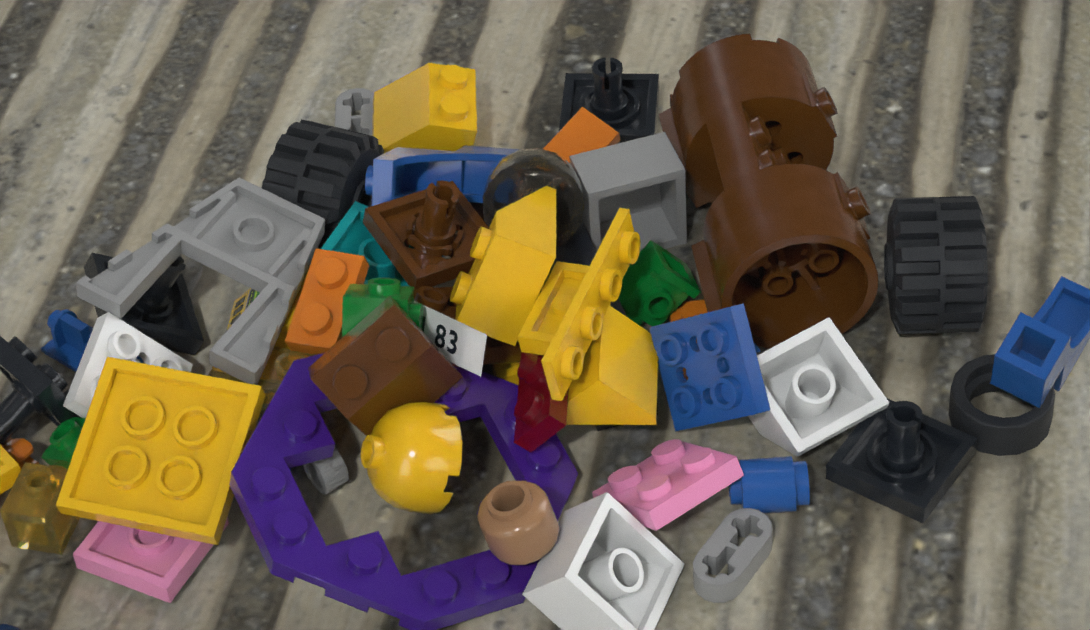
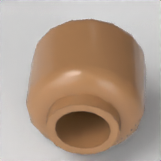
M525 480L506 481L494 487L480 503L477 515L480 529L490 551L501 562L510 565H526L538 561L549 553L557 542L559 525L547 494L537 484Z

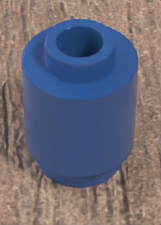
M792 456L738 460L744 476L729 485L731 505L741 504V508H752L768 514L796 512V506L810 504L809 476L806 461L793 462Z

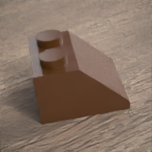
M391 296L386 298L308 367L310 379L366 436L371 435L374 426L388 410L407 403H434L463 378L460 372Z

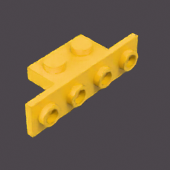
M618 209L590 266L556 262L517 336L521 352L544 355L541 362L552 400L562 401L572 380L579 378L583 369L584 356L592 340H597L601 334L604 315L610 303L615 302L619 298L622 279L629 265L634 264L638 259L641 245L640 236L637 232H634L629 209Z

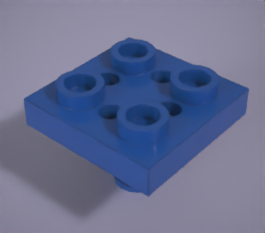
M744 303L649 327L653 345L658 356V365L675 432L771 410L756 354L761 351L753 342ZM683 368L686 369L688 380L684 378Z

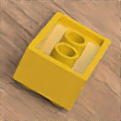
M545 186L496 211L489 229L482 226L479 228L470 251V257L475 258L469 274L462 271L459 273L451 292L450 301L457 304L455 320L487 334L488 337L513 346L516 345L518 341L517 336L533 308L556 259V189Z

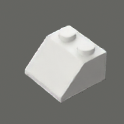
M830 317L757 355L771 410L748 417L760 435L798 457L887 408L889 401Z
M608 492L566 510L558 523L559 534L557 542L551 551L538 562L522 595L561 630H655L685 564Z

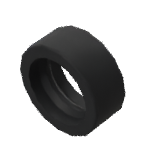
M995 354L983 355L966 362L955 373L950 389L948 415L951 426L977 437L976 450L997 456L1017 455L1037 447L1048 436L1055 401L1053 386L1040 408L1030 404L1033 407L1031 411L1016 417L1002 418L988 415L975 408L970 401L984 393H1008L990 384Z

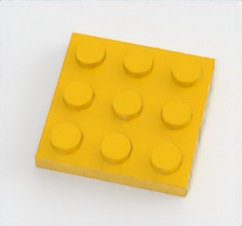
M107 357L57 499L56 507L61 514L219 545L234 497L229 485L231 471L255 430L266 396L262 386Z

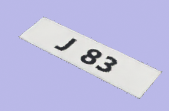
M423 305L422 331L451 363L481 377L487 334Z

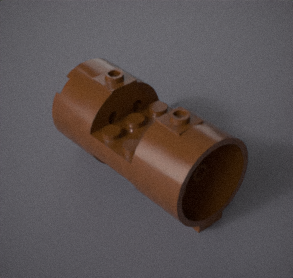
M750 34L735 35L713 42L695 53L679 70L680 79L676 84L673 95L670 94L671 108L658 114L662 131L666 133L685 168L686 194L697 208L708 202L713 203L704 221V240L691 246L707 312L744 303L753 342L757 346L769 349L830 317L839 332L843 334L861 320L874 302L878 290V272L867 241L870 239L864 217L870 215L871 212L865 197L857 186L849 189L838 172L833 174L827 171L833 156L834 138L837 137L831 118L838 114L835 103L825 87L818 90L809 61L790 42L778 38L776 42L752 40Z

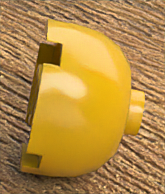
M428 402L407 403L388 410L374 426L371 435H367L362 443L361 463L364 468H367L368 477L374 490L382 499L395 508L409 512L433 514L441 512L451 500L453 493L444 492V489L447 485L448 476L459 477L462 463V436L457 417L446 415L445 411L450 407L445 404Z

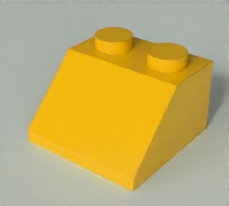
M427 63L374 92L372 136L378 139V145H382L384 153L396 147L456 151L465 145H474L477 133L475 69L463 68L457 65Z

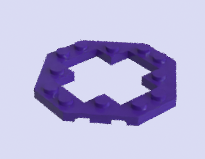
M324 353L294 360L231 471L229 484L270 573L292 583L297 577L325 589L324 596L366 613L371 607L400 619L398 625L408 630H437L524 603L526 597L522 594L540 559L526 565H510L501 562L490 550L401 576L379 531L326 546L289 468L333 457L335 442L320 413L336 409L337 407L315 385L309 375L308 367ZM455 367L463 378L434 403L445 404L450 407L445 411L446 415L456 416L459 422L481 417L515 481L525 480L537 484L547 494L558 522L574 488L578 472L557 434L553 435L531 453L515 444L516 417L514 416V409L517 403L518 385L483 371L480 377L462 367Z

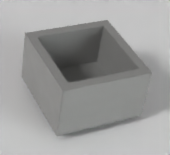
M665 132L569 156L573 204L596 252L619 208L630 210L634 232H637L640 236V251L650 240L664 249L687 243L685 168Z

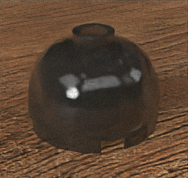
M541 148L520 149L503 157L491 170L483 191V214L487 226L490 227L496 211L545 186L556 189V248L566 244L579 230L584 211L583 185L572 164L559 154Z

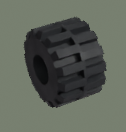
M301 119L300 123L294 122L291 124L286 134H282L277 141L273 155L270 156L266 167L267 170L262 183V189L325 219V233L318 249H321L355 201L368 207L372 206V196L367 195L365 191L366 171L369 165H373L374 158L384 154L382 145H378V139L374 136Z
M976 197L895 198L888 214L887 241L884 246L885 287L888 290L890 316L898 334L979 332L986 311L988 264L984 218Z

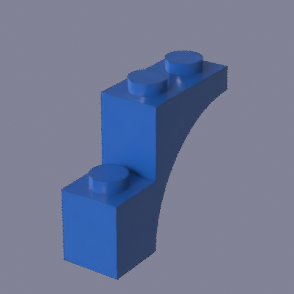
M465 145L456 151L396 147L374 158L373 165L368 166L365 177V191L367 195L372 196V206L425 190L432 182L437 186L436 183L440 180L453 181L469 202L505 204L504 190L520 186L522 149Z
M1061 276L1053 291L1033 318L1020 312L994 356L990 384L1038 408L1043 404L1052 386L1054 390L1060 391L1090 339V289Z

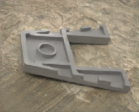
M239 177L190 208L189 217L175 226L165 224L152 233V240L133 253L126 249L108 261V269L92 279L86 275L76 282L77 297L121 319L180 254L260 292V294L209 350L210 365L245 383L257 385L308 272L315 249H318L323 238L325 219Z

